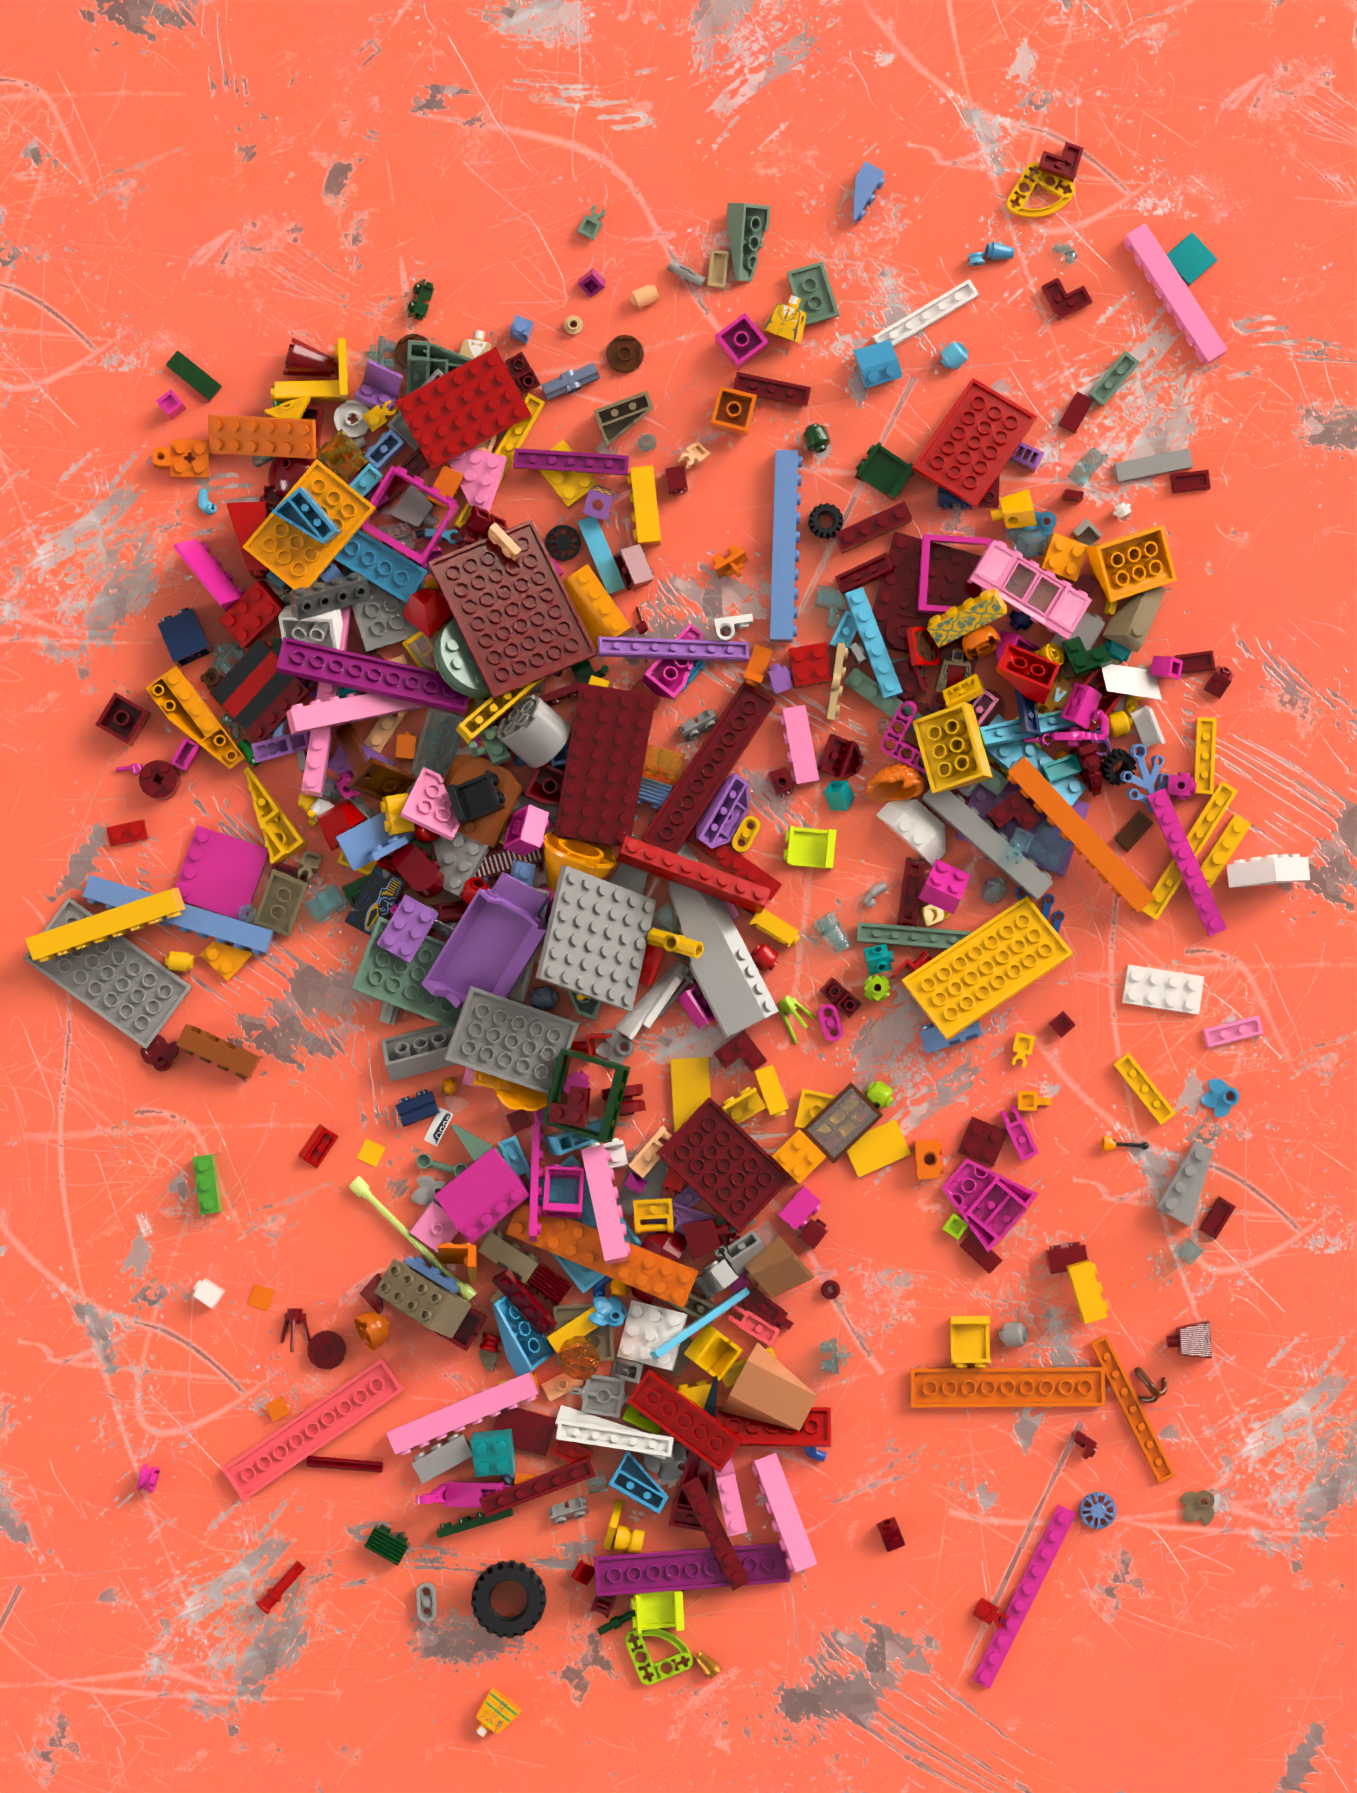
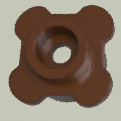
M211 667L205 674L201 675L200 680L207 684L209 690H212L223 676L218 675L216 669Z

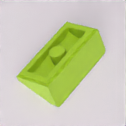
M629 1404L622 1419L658 1435L661 1427L653 1421L639 1416L640 1411Z

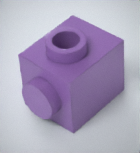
M776 663L770 665V669L765 670L772 693L777 694L793 688L791 682L793 675L791 669L787 668V666Z

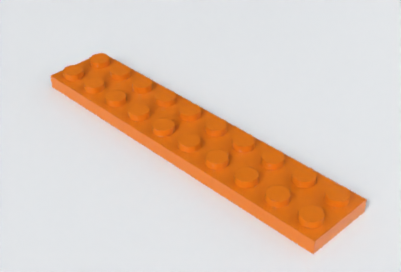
M525 1199L516 1207L506 1234L685 1308L699 1271L630 1242L631 1254H628V1261L606 1265L598 1229L572 1218L543 1216V1206L542 1216H538V1223H541V1235H537V1241H529L530 1201Z
M1105 1367L910 1368L911 1408L1105 1406Z

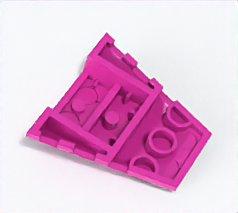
M967 1158L942 1186L946 1195L988 1253L1007 1235L1038 1195V1193Z

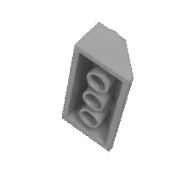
M439 1024L382 1039L385 1066L390 1081L457 1065L444 1059L454 1029Z

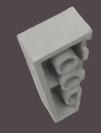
M1193 1140L1154 1207L1187 1227H1191L1213 1150L1197 1140Z

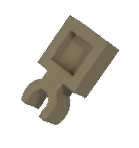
M305 850L299 862L297 879H300L302 875H306L307 882H310L312 873L317 874L323 855Z

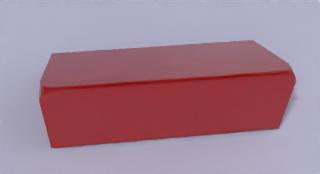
M319 1124L298 1156L318 1168L339 1136Z

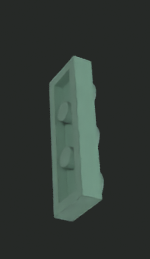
M1125 350L1092 389L1089 396L1103 407L1140 362Z

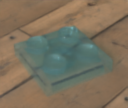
M1043 820L1023 853L1057 873L1074 844L1070 840L1066 842L1059 835L1060 829L1053 828L1048 822Z

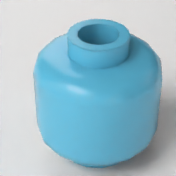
M952 341L941 351L943 358L941 362L947 369L951 367L957 370L968 360L967 354L969 352L960 341L958 343Z

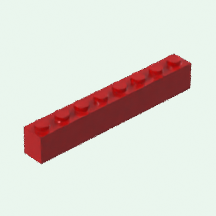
M628 836L625 837L616 859L618 862L759 914L765 908L771 889Z

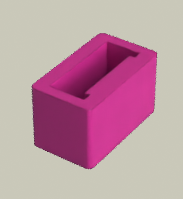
M185 737L170 763L188 772L202 747Z

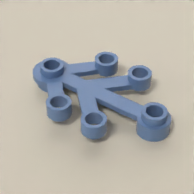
M1133 744L1129 749V753L1136 760L1142 779L1133 775L1130 771H1123L1120 774L1121 781L1131 782L1146 789L1148 795L1155 792L1154 784L1156 779L1159 783L1156 791L1166 788L1169 774L1160 773L1158 775L1161 766L1164 764V758L1159 755L1151 758L1153 766L1149 774L1144 761V757L1147 754L1146 747L1143 744ZM1134 788L1127 790L1126 796L1128 799L1138 800L1147 804V809L1153 813L1146 795L1139 793Z

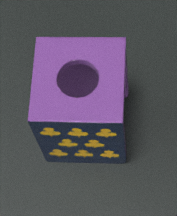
M598 485L592 486L589 489L583 514L607 521L612 514L609 512L612 500L617 496L618 492ZM594 500H601L603 508L593 507Z

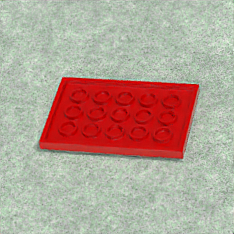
M496 347L395 401L431 470L532 416Z
M972 378L913 464L912 470L974 508H977L1037 420V416L975 378Z

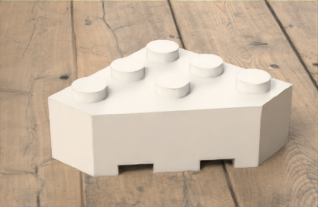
M1273 854L1262 858L1252 857L1250 862H1246V859L1234 860V864L1227 865L1229 888L1310 880L1308 857H1300V854Z

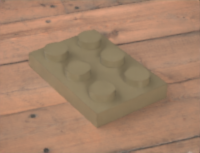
M273 869L254 924L290 937L309 882Z

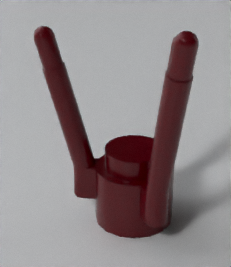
M287 1308V1313H285L280 1342H284L288 1323L291 1324L290 1352H294L295 1325L301 1324V1320L307 1345L310 1341L306 1314L303 1313V1309Z

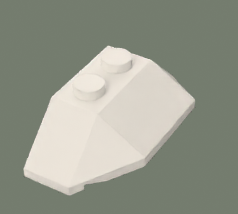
M917 799L888 802L876 815L931 866H933L936 859L939 860L946 853L945 824Z

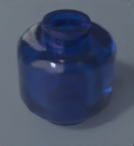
M1013 609L1009 613L1011 620L1009 624L1017 631L1019 629L1026 631L1034 623L1030 620L1031 617L1023 612L1019 613Z

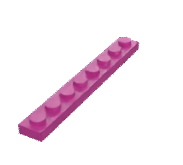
M1163 788L1147 795L1146 797L1208 937L1227 929L1166 789Z

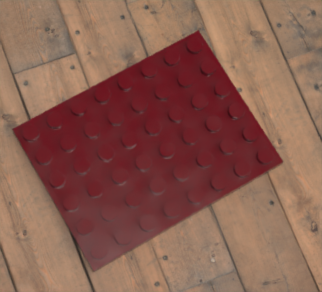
M532 519L504 530L521 549L520 556L515 561L511 557H506L502 552V548L498 544H494L487 537L428 562L431 573L493 700L598 655Z

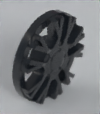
M558 525L548 532L545 545L548 553L554 559L566 561L578 554L581 548V539L578 532L571 526ZM560 529H566V533L561 534ZM556 530H557V532H558L559 535H560V536H558V537H557V536L555 535V533H554V531H556ZM571 530L572 534L568 537L567 534ZM576 535L578 541H571V537ZM553 536L556 540L552 542L549 541V538ZM556 544L555 547L549 548V545ZM571 544L577 545V548L571 547ZM555 549L560 550L557 556L552 553ZM568 549H572L574 552L570 556L567 553ZM561 551H565V557H561Z

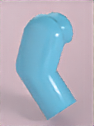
M199 489L198 507L205 514L213 515L217 511V506L208 500V490Z

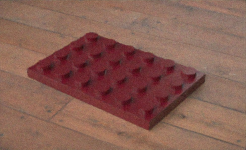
M710 1097L656 1152L738 1234L749 1225L792 1179Z

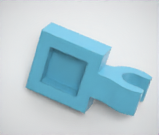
M425 529V538L429 542L437 529ZM445 530L438 543L446 539L450 544L457 545L455 543L456 540L451 539V535L458 534V530Z

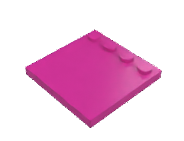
M197 825L175 888H179L182 900L186 903L245 922L269 855L268 849Z

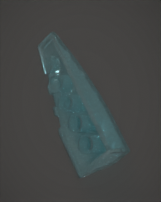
M428 708L411 770L416 780L405 793L410 795L423 767L440 774L443 778L456 755L461 735L456 731V728L466 717L444 709Z

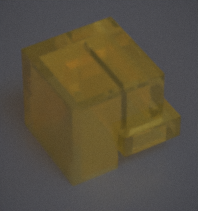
M342 429L316 452L326 465L346 483L368 462L364 457L366 454Z

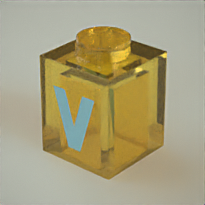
M1062 678L1059 681L1055 680L1046 702L1063 709L1073 690L1070 687L1071 683Z

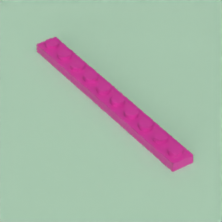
M1059 1504L1057 1505L1007 1606L1005 1614L1010 1618L1005 1619L1002 1617L1000 1624L1005 1627H997L972 1677L973 1681L988 1689L991 1688L1076 1516L1075 1512Z

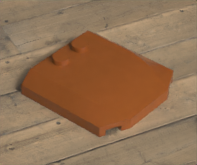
M472 754L455 755L443 782L446 792H448L446 786L451 784L457 786L484 775L486 770L496 773L499 778L500 784H498V787L506 799V802H504L505 809L465 825L460 823L457 830L484 845L497 848L523 786L518 783L511 770L501 765L493 766L491 760L483 756L475 758Z

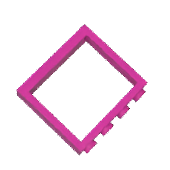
M399 465L397 468L391 466L370 501L373 506L377 508L394 478L398 476L450 509L422 555L369 524L368 521L371 516L360 528L424 566L459 506L455 504L457 500L449 495L446 498L440 495V490L430 485L428 488L423 485L424 480L416 475L413 478L407 475L408 471Z
M923 534L917 613L944 614L949 608L953 607L927 605L930 542L985 545L986 550L992 538Z

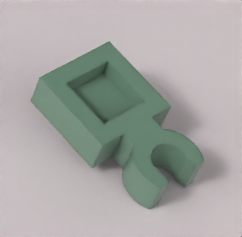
M595 204L591 207V217L585 215L577 230L578 234L592 241H595L603 225L599 219L605 216V209L600 214L595 213L597 208Z

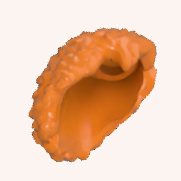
M904 762L891 764L881 769L880 772L868 781L866 795L870 800L880 801L881 803L918 797L924 791L925 780L919 770Z

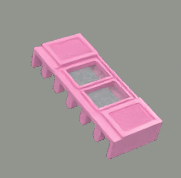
M1000 540L991 541L967 582L976 583L982 587V591L996 588L1003 601L1012 605L1015 611L1025 613L1031 617L1030 620L1033 622H1040L1047 627L1048 631L1058 633L1064 641L1068 640L1092 599L1084 591H1077L1072 588V584L1065 580L1060 581L1055 578L1056 575L1053 572L1040 569V565L1035 561H1027L1022 558L1023 554L1008 549L1004 542Z

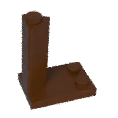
M351 723L342 724L336 730L354 775L347 783L350 789L382 801V798L385 796L403 794L416 780L412 773L372 757L368 760L358 734Z

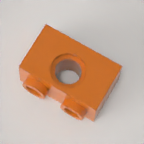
M938 1139L914 1141L916 1179L941 1178V1174H944L943 1162L939 1160V1155H942V1143H938ZM926 1154L934 1156V1162L931 1165H927L924 1162Z

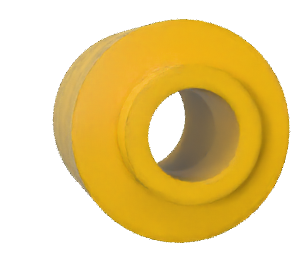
M170 951L169 955L166 954L165 966H168V970L183 972L193 970L194 955Z

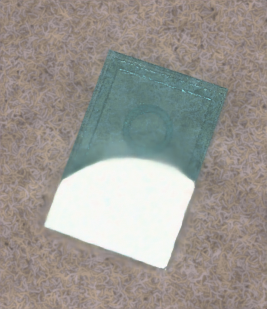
M632 1155V1156H631V1159H630L629 1164H630V1163L633 1161V1159L636 1157L635 1155ZM656 1163L643 1178L647 1181V1184L641 1194H637L624 1186L631 1172L636 1174L628 1167L619 1198L616 1202L617 1206L621 1205L622 1212L634 1216L633 1200L658 1199L669 1166Z

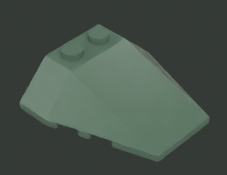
M408 340L406 395L420 388L437 368L446 374L472 359L428 341Z

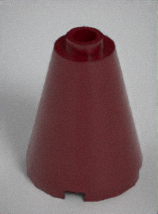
M292 337L291 342L294 345H289L285 361V368L288 370H283V375L330 377L331 374H335L337 363L334 362L333 357Z

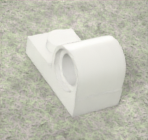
M752 614L714 619L717 638L720 641H731L734 637L735 626H738L739 629L750 627L749 624H753ZM722 628H728L731 634L724 637L720 631Z

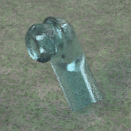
M229 714L222 715L220 723L231 728L232 739L242 738L241 728Z

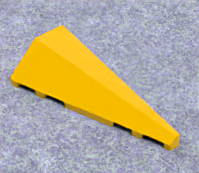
M248 766L243 771L246 774L249 784L248 788L252 794L259 826L265 838L264 843L270 855L269 860L271 864H275L294 856L308 845V842L252 768Z

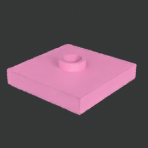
M432 1201L410 1230V1233L438 1253V1244L451 1242L459 1230L445 1210Z

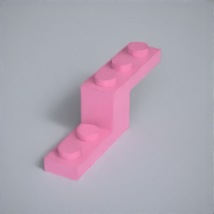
M731 1457L721 1472L714 1468L728 1536L747 1532Z

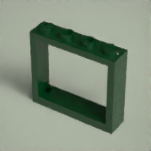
M562 1048L559 1057H556L557 1066L552 1074L553 1082L547 1093L548 1102L543 1110L545 1114L542 1123L603 1143L612 1142L631 1067L574 1049ZM572 1057L615 1070L600 1132L586 1127L548 1122L550 1102L561 1103Z

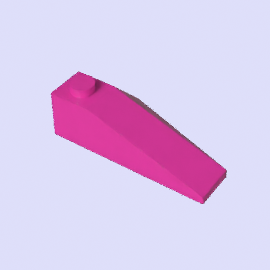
M689 623L676 639L703 640L704 634ZM657 659L644 674L640 684L656 696L674 699L685 687L695 660Z

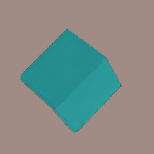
M831 780L823 792L831 810L847 811L855 799L848 781Z

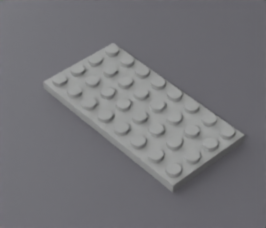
M68 897L43 932L93 916L94 914ZM109 935V940L96 944L92 941L89 947L78 950L74 947L71 953L61 956L54 954V959L39 962V959L32 960L30 951L27 952L23 958L26 962L145 1049L149 1048L152 1041L193 988L122 935L113 938L112 935Z

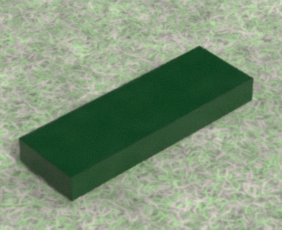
M178 350L166 364L169 369L209 401L222 388L218 382Z

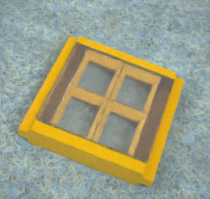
M445 624L431 639L419 630L402 642L418 667L438 671L434 660V646L439 634L446 627Z

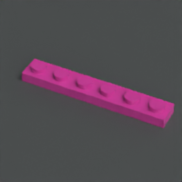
M532 1124L529 1241H537V1235H541V1223H538V1216H542V1205H538V1198H542V1186H539V1179H543V1167H539V1161H543V1149H540V1142H544V1131H540V1124Z

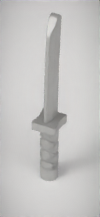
M692 971L689 975H686L684 977V979H686L685 983L680 987V989L676 992V994L660 1012V1014L658 1015L660 1018L665 1014V1012L674 1003L677 997L683 992L689 983L694 984L696 982L694 980L695 977Z

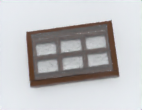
M850 1082L801 1131L834 1164L883 1114Z

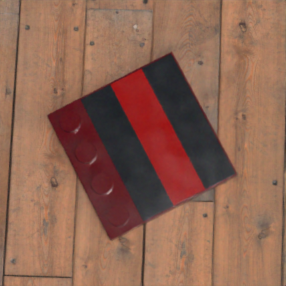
M259 638L209 692L255 743L268 739L287 719L286 712L291 709V706L301 704L312 692L299 677L276 672L279 655L263 638Z

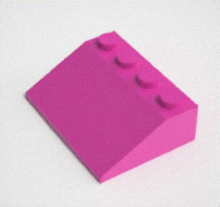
M197 539L177 543L173 546L225 611L245 593L239 585L236 587L231 582L233 577L227 570L225 572L221 570L219 566L222 564L217 557L209 555L208 551L210 549L204 541L200 543Z
M492 1147L434 1196L458 1230L472 1244L530 1196V1188L499 1152Z

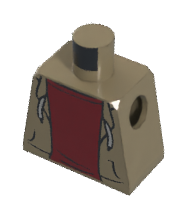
M956 648L953 649L952 657H943L935 682L936 692H942L971 677V663L969 659H963L964 650Z

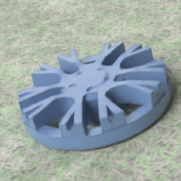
M1093 1492L1082 1500L1080 1516L1089 1527L1102 1529L1109 1526L1115 1519L1116 1505L1107 1494ZM1098 1495L1104 1496L1103 1502H1098ZM1092 1496H1094L1096 1503L1092 1502ZM1087 1500L1091 1503L1090 1508L1084 1506ZM1107 1500H1109L1110 1503H1108L1106 1506H1104L1103 1504H1104ZM1112 1506L1113 1512H1107L1106 1509ZM1090 1510V1513L1083 1514V1511ZM1105 1514H1108L1112 1517L1108 1519L1105 1517ZM1092 1515L1093 1519L1089 1523L1085 1518ZM1095 1518L1098 1519L1097 1525H1094ZM1104 1518L1107 1523L1101 1525L1100 1519Z

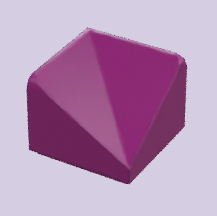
M593 268L579 279L578 285L591 298L605 288L606 281Z
M631 1172L624 1186L637 1194H641L647 1181Z

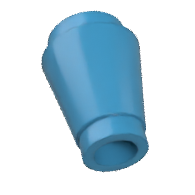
M994 241L987 243L985 249L986 258L990 260L1013 259V247Z

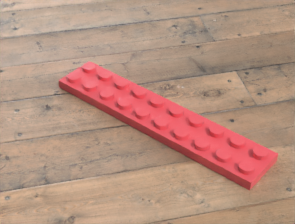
M382 1358L223 1467L222 1471L244 1501L404 1391V1389Z

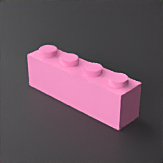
M806 706L785 708L782 710L783 714H779L781 726L785 725L786 733H783L784 743L789 745V751L786 754L788 763H792L793 770H790L792 782L795 781L796 786L819 782Z

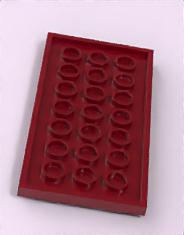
M579 683L553 835L617 846L622 845L626 836L632 837L656 695Z

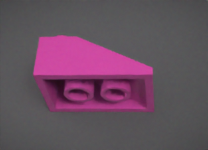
M698 983L677 997L698 1029L715 1019Z

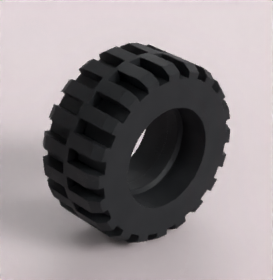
M509 1560V1562L499 1561L497 1564L489 1566L480 1574L472 1591L471 1607H473V1614L475 1618L477 1617L479 1625L485 1627L488 1633H494L500 1638L503 1636L514 1638V1636L518 1635L520 1637L525 1635L527 1631H531L540 1621L546 1605V1589L543 1586L540 1575L538 1576L532 1567L529 1568L525 1563H517L515 1560ZM503 1581L517 1582L524 1588L527 1594V1605L517 1616H501L491 1605L492 1590Z

